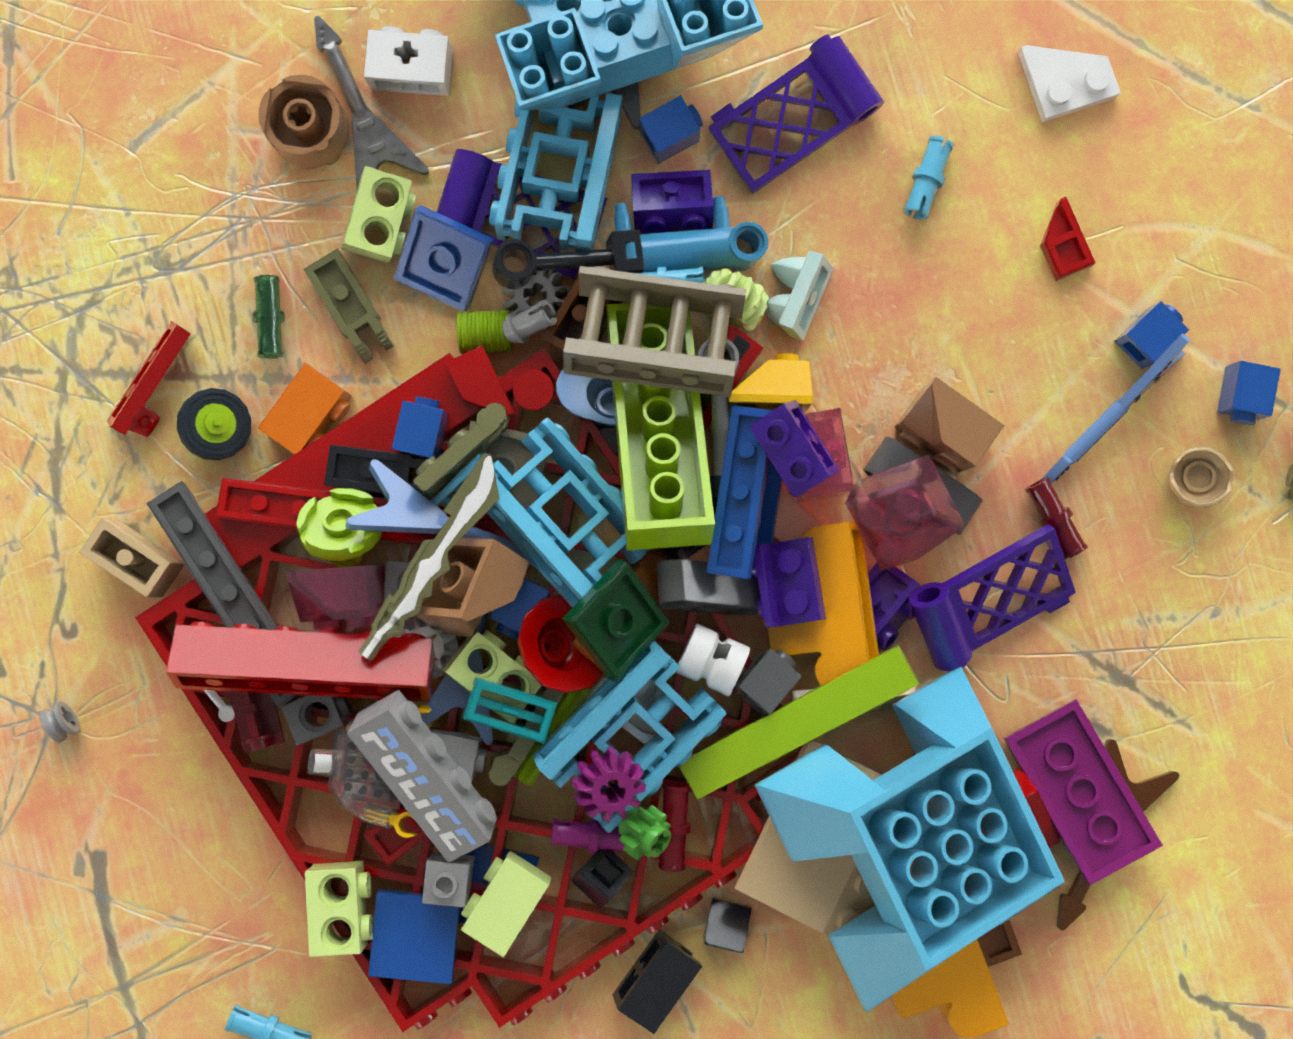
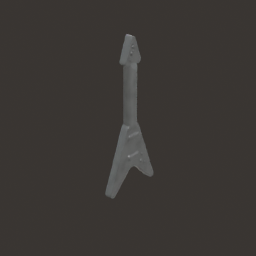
M316 16L314 20L317 49L321 53L325 52L353 114L352 127L357 189L365 166L378 170L381 164L391 162L419 174L427 175L429 173L428 167L367 108L339 47L342 43L341 38L320 16Z

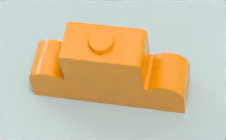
M848 521L816 526L808 529L801 536V538L813 537L826 619L766 628L768 629L770 648L774 652L780 649L787 655L821 653V657L818 658L815 665V675L820 685L879 655L860 522Z
M977 939L933 970L891 996V1000L902 1018H908L941 1006L942 1015L952 1030L965 1038L978 1037L1009 1025Z

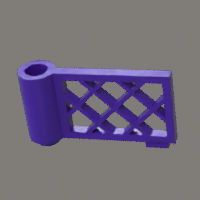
M829 34L822 36L809 48L811 55L803 62L735 109L729 103L711 116L714 123L708 127L709 131L752 194L851 126L857 125L870 117L884 104V100L840 36L833 38ZM805 73L814 86L811 100L788 96L791 82ZM785 87L784 95L775 94ZM817 91L824 102L816 101ZM765 100L782 102L778 123L755 119L758 105ZM787 103L810 107L806 127L783 124ZM814 108L831 111L839 122L827 131L810 128ZM750 110H752L751 118L742 117ZM733 122L749 125L745 145L728 143L721 131ZM754 126L777 130L773 150L750 146ZM781 131L804 134L802 148L794 154L777 151ZM809 136L817 137L812 142L807 144ZM735 151L744 152L742 162ZM748 154L771 157L769 171L754 181L746 169ZM776 158L784 159L783 162L775 166Z
M456 149L437 213L493 238L491 246L499 248L505 241L498 240L497 237L481 231L485 218L490 216L491 208H488L492 196L494 200L500 201L495 186L502 164L494 162L474 151ZM520 176L518 186L521 193L516 195L514 204L525 198L530 207H536L530 197L531 194L523 193V177ZM584 190L580 192L579 202L584 200ZM606 197L604 198V203H603V208H602V212H601L600 222H601L602 215H603V212H604V209H605V205H606V202H607V199H608V198H606ZM558 200L560 205L555 207V211L560 212L563 210L564 213L571 214L568 207L576 203ZM573 218L572 231L577 232L578 225ZM524 223V228H523V230H525V229H527V228H529V227H531V226H533V225L525 224V223ZM541 227L548 242L533 249L535 255L549 254L544 252L549 248H552L554 253H560L557 247L559 237L553 239L548 228ZM579 268L552 270V273L559 272L563 277L575 280L576 274L579 273Z
M1048 524L943 583L932 582L919 586L910 594L909 603L935 668L949 672L959 667L964 668L972 658V651L1045 610L1048 613H1052L1070 603L1069 597L1075 594L1076 591L1055 528ZM1046 541L1048 550L1042 563L1030 561L1035 547ZM1008 562L1015 564L1007 583L994 580L1002 565ZM1026 567L1038 570L1030 589L1018 586ZM1048 574L1057 575L1061 586L1047 594L1042 593L1041 590ZM972 582L980 583L972 602L962 600L959 589ZM991 586L1003 589L995 608L983 605ZM1014 593L1026 596L1020 609L1013 613L1006 611ZM979 612L992 615L987 627L975 633L973 626Z

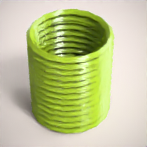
M497 309L496 311L489 310L488 312L486 310L484 312L482 310L480 312L473 310V312L463 311L462 313L459 311L456 325L459 352L464 354L482 345L486 353H507L508 351L511 353L513 343L507 339L502 328L503 321L511 313L510 310L507 309L505 311L501 309L499 311Z

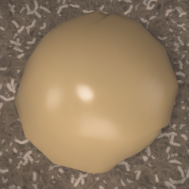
M1208 447L1189 448L1173 461L1169 471L1170 489L1180 502L1190 507L1209 508L1222 502L1232 491L1233 468L1218 451Z

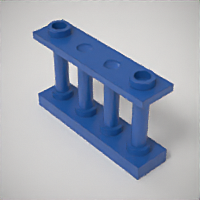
M732 405L715 513V527L706 573L751 580L756 545L773 543L782 479L750 428L753 423L773 410Z

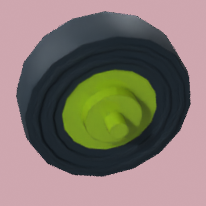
M208 388L194 393L184 401L177 414L176 429L182 444L192 454L205 460L219 461L234 456L246 445L251 435L252 420L247 406L238 396L225 389Z

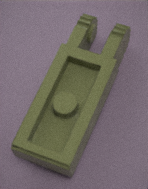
M338 248L304 268L306 275L343 336L347 339L349 338L365 364L371 361L373 357L369 347L360 338L358 332L369 325L376 334L375 337L381 347H384L386 351L394 347L390 337L379 321L381 319Z
M490 403V405H486L485 409L482 408L477 413L475 426L469 431L462 429L457 432L448 442V450L439 458L432 456L421 464L416 471L418 476L413 482L424 497L431 500L479 453L485 452L502 435V432H506L509 418L506 414L507 410H505L504 406H501V403Z
M541 686L535 695L556 701L558 704L564 693ZM527 704L533 707L531 712L544 715L546 708ZM519 718L515 725L539 731L541 725L529 720L524 722ZM509 733L506 741L512 745L509 749L498 751L494 761L491 763L490 771H488V778L491 779L490 782L498 785V787L500 785L503 787L505 784L508 785L509 781H512L511 777L515 776L535 741Z

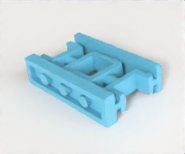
M607 93L605 100H599V95L590 98L587 111L565 107L538 109L539 122L557 125L555 135L533 131L530 147H527L535 110H520L516 98L515 117H519L517 128H510L508 133L506 152L510 153L508 165L502 164L500 167L498 188L502 189L500 201L493 200L489 217L490 225H495L497 239L505 241L506 236H510L512 239L521 240L525 223L561 230L559 244L562 250H568V247L575 248L576 251L594 250L622 119V95ZM601 117L593 158L591 159L588 158L589 142L572 139L571 134L573 128L594 132L596 119ZM545 152L577 158L572 183L535 177L540 153ZM522 176L523 193L541 196L539 208L517 204L514 219L510 220L519 177ZM581 188H586L577 232L572 231L573 214L555 211L557 199L578 203Z
M546 418L521 441L534 457L513 476L499 460L493 464L500 499L487 511V514L573 608L602 577L598 570L618 551L633 564L640 560L650 549L627 550L622 493L616 487L608 485L598 474V468L593 460L581 454L570 442L569 434L561 425L553 423L549 418ZM549 455L566 473L553 486L536 468ZM523 478L540 496L526 510L509 492ZM562 488L590 518L570 538L560 530L541 508ZM605 517L621 534L609 547L592 530ZM579 541L595 558L582 572L565 554Z
M653 641L617 682L607 679L550 736L532 757L538 770L549 780L553 779L555 784L561 788L575 773L578 776L582 775L577 767L579 760L575 755L592 739L593 743L604 752L601 756L604 757L609 746L613 747L608 740L636 712L657 732L633 757V763H638L643 769V775L639 779L643 780L646 785L645 792L636 794L641 802L646 796H651L658 791L663 783V778L675 766H681L690 758L693 748L704 737H708L717 731L722 723V718L727 712L703 688L688 702L666 681L680 666L657 642ZM651 679L664 693L647 710L634 695ZM677 705L689 718L671 734L660 721ZM605 785L602 786V789H607V788H608V787L605 786ZM628 805L625 809L628 812L635 807ZM617 812L613 813L609 823L603 821L600 813L594 817L608 833L616 826H619L622 820Z

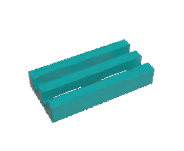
M475 677L462 718L544 744L557 702ZM482 689L546 708L544 715L482 697L480 694ZM480 705L541 724L539 731L476 713V706Z

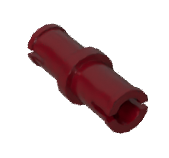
M1049 477L1041 479L1025 489L1042 517L1040 521L1042 527L1049 524L1055 528L1065 559L1072 558L1088 548L1070 518L1073 515L1069 507L1063 506L1050 483Z
M681 783L663 784V813L667 815L665 821L670 824L668 830L671 832V839L667 848L660 854L658 868L663 871L681 872L685 870L686 834L691 832V823L687 822L690 786Z

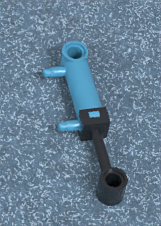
M723 196L713 198L714 229L640 234V230H632L627 205L625 203H618L614 207L616 231L610 233L606 241V249L535 255L533 248L528 243L518 239H511L502 243L497 249L492 272L499 285L506 289L515 290L525 286L532 275H536V271L580 268V266L608 265L611 270L629 273L656 272L658 267H666L667 271L703 267L704 270L731 268L736 271H745L753 267L765 254L768 248V237L765 230L754 222L746 221L739 223L735 227H730L728 207ZM736 240L747 241L751 245L752 254L741 252L737 247ZM509 257H516L523 262L525 269L520 272H511L504 266L503 261Z

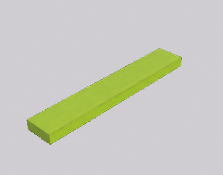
M897 645L774 710L770 715H764L692 753L690 758L679 767L698 800L919 685V681L901 648Z

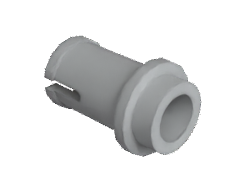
M546 300L519 314L512 312L507 315L506 320L502 323L504 334L512 343H525L530 335L548 326L555 325L557 319L554 317L556 312Z

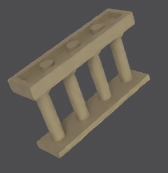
M580 266L579 296H586L589 299L581 338L566 337L563 350L564 374L731 397L736 361L725 360L724 352L729 317L742 318L746 289L736 288L725 283L714 285L614 271L603 266ZM606 299L630 303L624 341L621 345L598 341ZM647 305L671 308L666 346L663 351L640 347ZM688 311L713 314L708 351L705 357L682 353Z

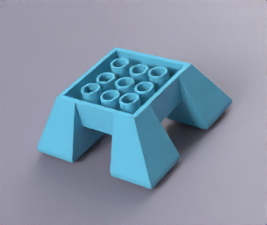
M514 0L525 8L530 23L497 33L495 38L520 110L554 109L711 58L762 30L763 23L753 0Z
M962 667L947 672L892 704L916 755L878 778L870 779L834 749L824 744L755 784V788L791 861L851 855L863 878L875 906L835 930L828 937L863 1009L867 1012L936 968L999 924L1002 925L1065 884V880Z

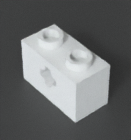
M392 26L381 27L380 31L368 30L364 78L370 89L375 91L449 96L453 48L449 37L431 29L421 30L419 34L405 33L402 29ZM410 55H415V57L410 58L409 64L403 63L409 60Z

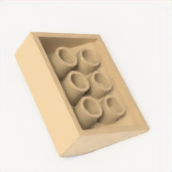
M813 740L804 744L796 760L822 745ZM840 754L872 780L883 775V773ZM770 816L735 886L738 891L826 935L831 934L875 906L851 855L791 861Z

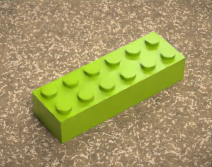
M630 303L607 304V338L609 344H623ZM647 305L640 342L641 348L665 350L671 308ZM688 311L682 353L695 356L691 314ZM611 380L627 550L711 545L715 519L700 393Z

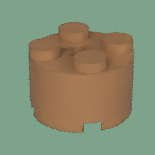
M291 75L282 79L283 82L273 89L270 88L264 94L260 103L259 124L265 137L286 161L295 166L317 168L335 163L345 148L349 137L348 117L334 93L321 80L315 77Z

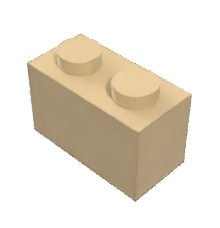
M101 518L79 551L80 554L145 597H163L185 565L121 521Z

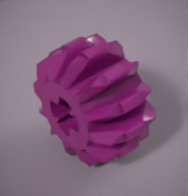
M609 746L604 757H600L597 751L592 750L590 755L593 761L590 764L578 761L577 767L582 775L572 777V785L574 789L578 790L574 798L579 806H585L584 810L591 818L600 813L603 821L609 823L613 813L617 812L621 818L626 819L627 811L625 808L628 805L639 807L640 801L636 794L646 791L645 783L639 779L643 775V769L638 763H633V757L626 751L618 756L616 750ZM615 779L616 782L614 784L609 782L610 788L602 789L603 785L609 786L607 781Z

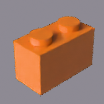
M304 363L261 422L258 429L291 453L296 454L322 437L333 422L337 424L345 417L351 406L348 401L352 395L316 369Z

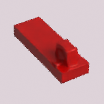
M173 321L170 322L107 419L111 428L123 435H126L129 430L147 438L150 436L160 417L145 404L191 334Z

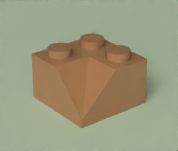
M936 377L920 390L894 427L902 432L899 437L909 446L917 450L922 446L935 455L932 461L940 468L949 473H952L954 470L960 473L975 467L1005 425Z
M461 538L447 552L451 569L434 580L432 596L424 598L421 611L415 616L446 634L472 637L481 621L482 615L513 602L523 585L524 576L530 562L495 539Z

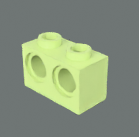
M365 166L361 174L341 250L383 263H388L392 258V254L399 256L406 235L405 232L399 231L403 216L410 218L416 194L409 193L412 181ZM379 189L390 190L395 196L396 204L390 207L382 206L375 198V191ZM371 226L380 228L385 234V243L382 245L369 243L365 238V229Z
M488 630L483 635L474 631L473 636L465 639L441 670L470 693L475 677L501 684L505 677L515 674L520 680L521 691L535 695L541 687L538 681L525 668L522 657L519 655L515 661L502 651L506 644ZM483 649L488 655V665L483 671L475 673L468 666V657L472 651ZM482 689L480 694L482 697L524 709L528 704ZM493 710L512 724L517 718L516 716Z
M363 861L313 864L305 871L309 957L360 954L368 945V940L373 939L372 914L366 915V898L371 896L370 873L364 872ZM339 877L347 882L349 887L347 896H339L333 892L331 888L332 878ZM335 920L345 921L351 928V937H339L333 929V922Z

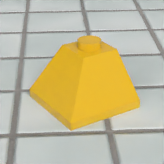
M776 354L775 360L766 361L732 391L731 397H728V409H732L733 405L774 410L784 403L796 400L805 413L813 401L809 361L799 360L798 354Z

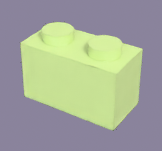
M509 851L504 861L496 857L483 879L490 882L484 893L480 896L474 892L461 912V915L467 918L461 931L504 958L548 888L552 877L512 851Z

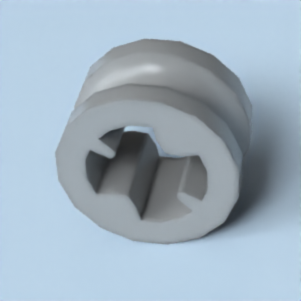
M62 701L55 703L52 711L45 709L39 715L44 730L55 742L60 743L66 740L67 733L74 735L80 730L79 722L74 712Z

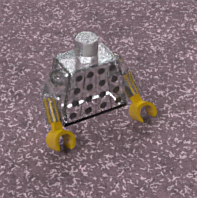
M428 705L417 706L420 713L432 711ZM354 719L349 721L346 729L335 731L332 750L311 749L308 759L309 774L329 775L328 788L338 795L339 803L342 807L361 821L387 829L394 826L397 834L403 838L417 835L415 832L407 831L403 825L404 819L407 816L413 817L408 811L397 814L396 809H404V806L347 735Z

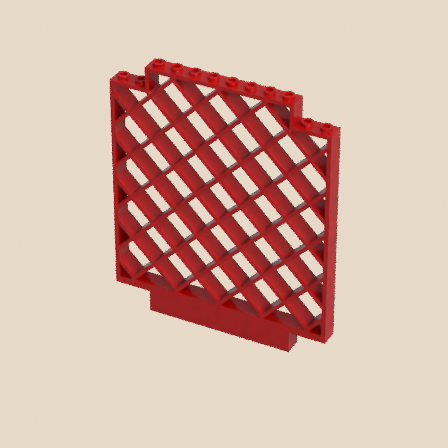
M544 348L499 377L508 399L513 396L515 379L526 370L536 369L546 374L549 373L556 383L560 371ZM448 353L253 482L322 491L337 489L336 487L324 486L329 446L338 445L398 453L392 450V444L402 401L414 403L416 396L439 401V409H443L449 414L440 457L449 449L447 446L448 442L444 441L468 426L471 421L477 420V413L484 407L465 402L462 399L445 362L454 359L451 353ZM554 392L551 404L563 406L557 393ZM514 398L512 408L516 415L510 417L508 429L520 432L524 409L518 405ZM578 417L581 421L576 449L581 454L586 455L590 435L617 476L603 473L598 474L608 485L621 488L618 458L594 422ZM547 462L545 473L559 476L566 474L558 464ZM567 493L560 530L569 538L576 502ZM217 506L205 513L243 573L262 561L256 593L268 611H270L280 562L332 572L320 629L329 628L337 630L348 576L385 583V574L356 568L344 569L332 563L282 554L280 549L299 537L298 530L219 520L215 518ZM580 541L572 548L589 552ZM411 545L407 562H411L420 546ZM620 551L613 556L614 558L626 560L633 570L634 563L631 564ZM644 555L637 562L643 563L649 555ZM195 578L135 617L166 667L173 641L172 636L165 627L167 623L177 618L175 626L190 625L196 622L198 618L224 624L216 611L198 607L197 604L207 597ZM549 582L547 589L553 591L550 597L557 596L558 591ZM688 611L683 634L662 631L656 637L681 643L678 662L693 631L697 612ZM709 613L725 639L730 638L739 642L721 614ZM296 628V629H298L299 631H302V632H316V631H311V630ZM749 655L744 665L745 669L753 662ZM675 673L673 689L680 694L684 676ZM515 674L508 675L503 679V681L521 684ZM181 689L304 880L305 871L313 864L363 861L364 872H369L370 876L413 884L412 892L423 893L426 860L431 856L434 844L428 836L422 840L417 868L395 863L387 867L383 861L360 857L364 840L362 834L366 831L368 817L365 815L367 807L371 806V802L392 806L400 805L398 798L395 801L389 799L390 794L393 793L391 790L377 788L373 785L376 783L377 772L374 768H370L372 767L370 763H365L364 771H368L369 777L367 779L362 778L361 782L365 783L361 784L308 774L306 772L313 740L295 746L290 770L254 763L247 752L244 753L236 718L229 722L222 721L218 715V707L204 690ZM215 690L220 697L230 698L229 691ZM741 699L738 717L725 715L722 718L721 725L735 727L736 731L753 722L754 720H749L751 706ZM316 702L312 708V717L316 722L318 717L329 719V710L321 702ZM781 703L774 710L782 707ZM526 705L524 709L532 711L533 707ZM677 705L667 713L665 727L671 734H673L676 716L689 718ZM454 707L449 710L446 729L443 730L458 732L462 708ZM357 711L349 714L352 723L358 714ZM493 739L490 745L485 744L483 741L481 748L498 753V751L509 749L512 744ZM592 739L589 741L586 758L575 756L580 762L590 764L593 761L590 753L592 750L596 751L597 746L593 743ZM802 746L798 747L799 751L742 789H735L737 781L735 780L706 795L722 799L711 856L685 851V865L707 871L640 916H637V909L648 859L646 855L643 854L637 862L628 911L567 899L577 847L568 846L558 897L543 894L534 908L555 913L544 967L484 955L485 945L475 940L473 952L456 949L455 968L469 970V972L412 1009L403 995L406 980L368 976L372 940H368V945L360 954L352 955L402 1032L413 1025L417 1030L425 1027L438 1016L437 1009L448 1002L451 1007H454L465 1000L472 993L470 987H473L499 1028L509 1021L513 1026L517 1025L533 1012L531 1008L542 999H545L547 1003L551 1002L564 993L567 989L565 985L576 976H579L582 980L592 975L601 967L600 960L611 953L617 957L629 950L635 944L634 937L645 930L649 934L659 930L669 921L667 915L679 907L683 911L690 909L703 898L701 892L713 884L720 888L734 879L737 875L735 870L748 861L764 828L763 823L748 802L753 797L757 801H761L755 784L796 761ZM666 775L663 778L661 787L651 795L649 807L653 805L658 809L663 784L681 783L689 785L686 778ZM515 776L511 777L512 781H509L507 785L502 813L495 812L497 820L494 827L499 828L491 864L496 857L503 858L509 830L551 838L553 823L512 815L519 782ZM265 780L287 784L283 807ZM346 783H350L352 785V789L350 791L344 790V785ZM362 786L367 788V793L364 795L359 793V789ZM303 787L357 798L346 853L307 846L295 828ZM376 790L382 791L380 798L374 796ZM732 801L739 803L759 836L721 861ZM576 805L573 821L582 822L585 806ZM660 855L657 856V857H655V858H652V857H650V858H651V859L660 860ZM342 878L340 880L338 893L331 884V888L335 894L339 896L348 895V884ZM472 881L471 896L474 892L482 896L490 882L487 881V884ZM563 915L622 927L558 971L554 972L552 969ZM335 920L333 922L335 929L342 938L351 937V928L345 921ZM485 974L537 985L505 1005Z

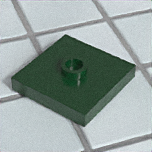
M617 560L562 618L607 679L615 682L618 681L670 623L627 561Z

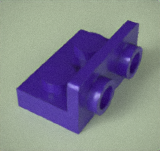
M710 170L631 174L634 230H640V234L713 229L714 206Z
M796 400L782 404L751 425V431L793 497L800 496L840 471Z
M813 537L756 545L752 574L755 579H758L760 596L757 599V609L760 618L765 622L766 628L826 619Z
M883 556L868 573L879 653L881 650H888L898 638V629L907 619L911 620L915 617L909 603V596L920 586L918 582Z

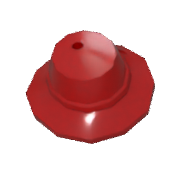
M561 595L540 599L523 616L517 643L524 666L543 687L562 693L590 689L604 673L572 645L576 637L562 620L572 607Z

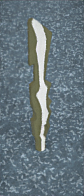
M485 453L481 456L443 510L451 516L434 540H424L406 568L400 588L396 594H388L372 623L370 635L359 649V653L365 658L373 660L389 638L403 633L406 620L420 613L424 598L432 596L434 580L451 569L447 552L500 499L490 454Z

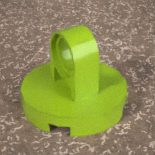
M337 488L330 490L331 496L322 498L318 502L316 497L308 500L299 511L296 523L302 546L312 556L330 561L338 567L344 569L357 568L364 554L379 541L382 531L348 530L345 525L349 517L379 508L374 504L373 497L366 492L354 488Z

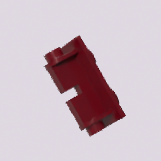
M229 691L244 753L285 742L277 706L269 693Z

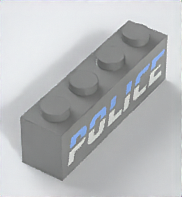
M398 689L358 712L347 735L448 863L490 841L497 820L492 804L486 798H482L473 787L466 770L461 766H457L447 753L443 740L437 734H433L421 719L420 711L413 702L407 701Z

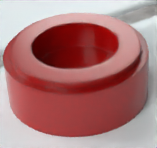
M536 369L526 370L515 379L513 396L518 405L523 409L538 412L551 404L554 398V385L546 373Z

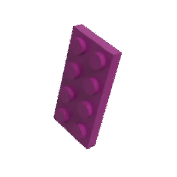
M1077 699L1003 738L1020 769L1023 770L1038 790L1060 838L1087 884L1092 885L1163 846Z

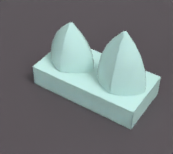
M810 250L806 257H788L771 264V268L778 279L793 290L791 294H781L769 298L765 310L771 321L780 326L788 336L802 341L806 336L834 269L824 254Z

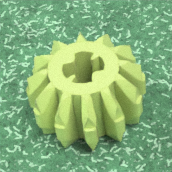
M728 269L712 271L709 278H706L705 283L714 285L725 283L736 288L746 289L742 318L729 317L728 327L732 324L742 332L744 330L753 331L757 323H760L769 299L762 285L754 283L752 277H745L739 271L736 273H732ZM703 313L706 317L713 318V314Z

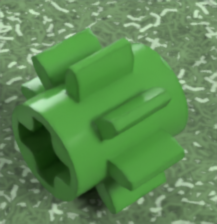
M653 805L647 811L642 807L633 808L628 811L626 819L622 818L619 825V833L622 835L619 841L625 844L623 850L636 860H639L643 854L648 858H655L663 853L671 839V832L668 830L670 824L665 821L667 815Z

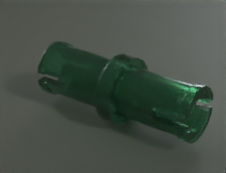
M259 275V277L253 278L255 283L256 311L252 313V321L257 324V357L263 359L281 358L284 356L282 351L281 323L285 321V313L280 310V278L275 275Z

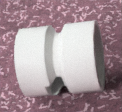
M696 624L678 662L680 668L676 673L695 682L704 678L708 688L729 696L742 672L750 647L730 638L722 642L719 640L717 632Z

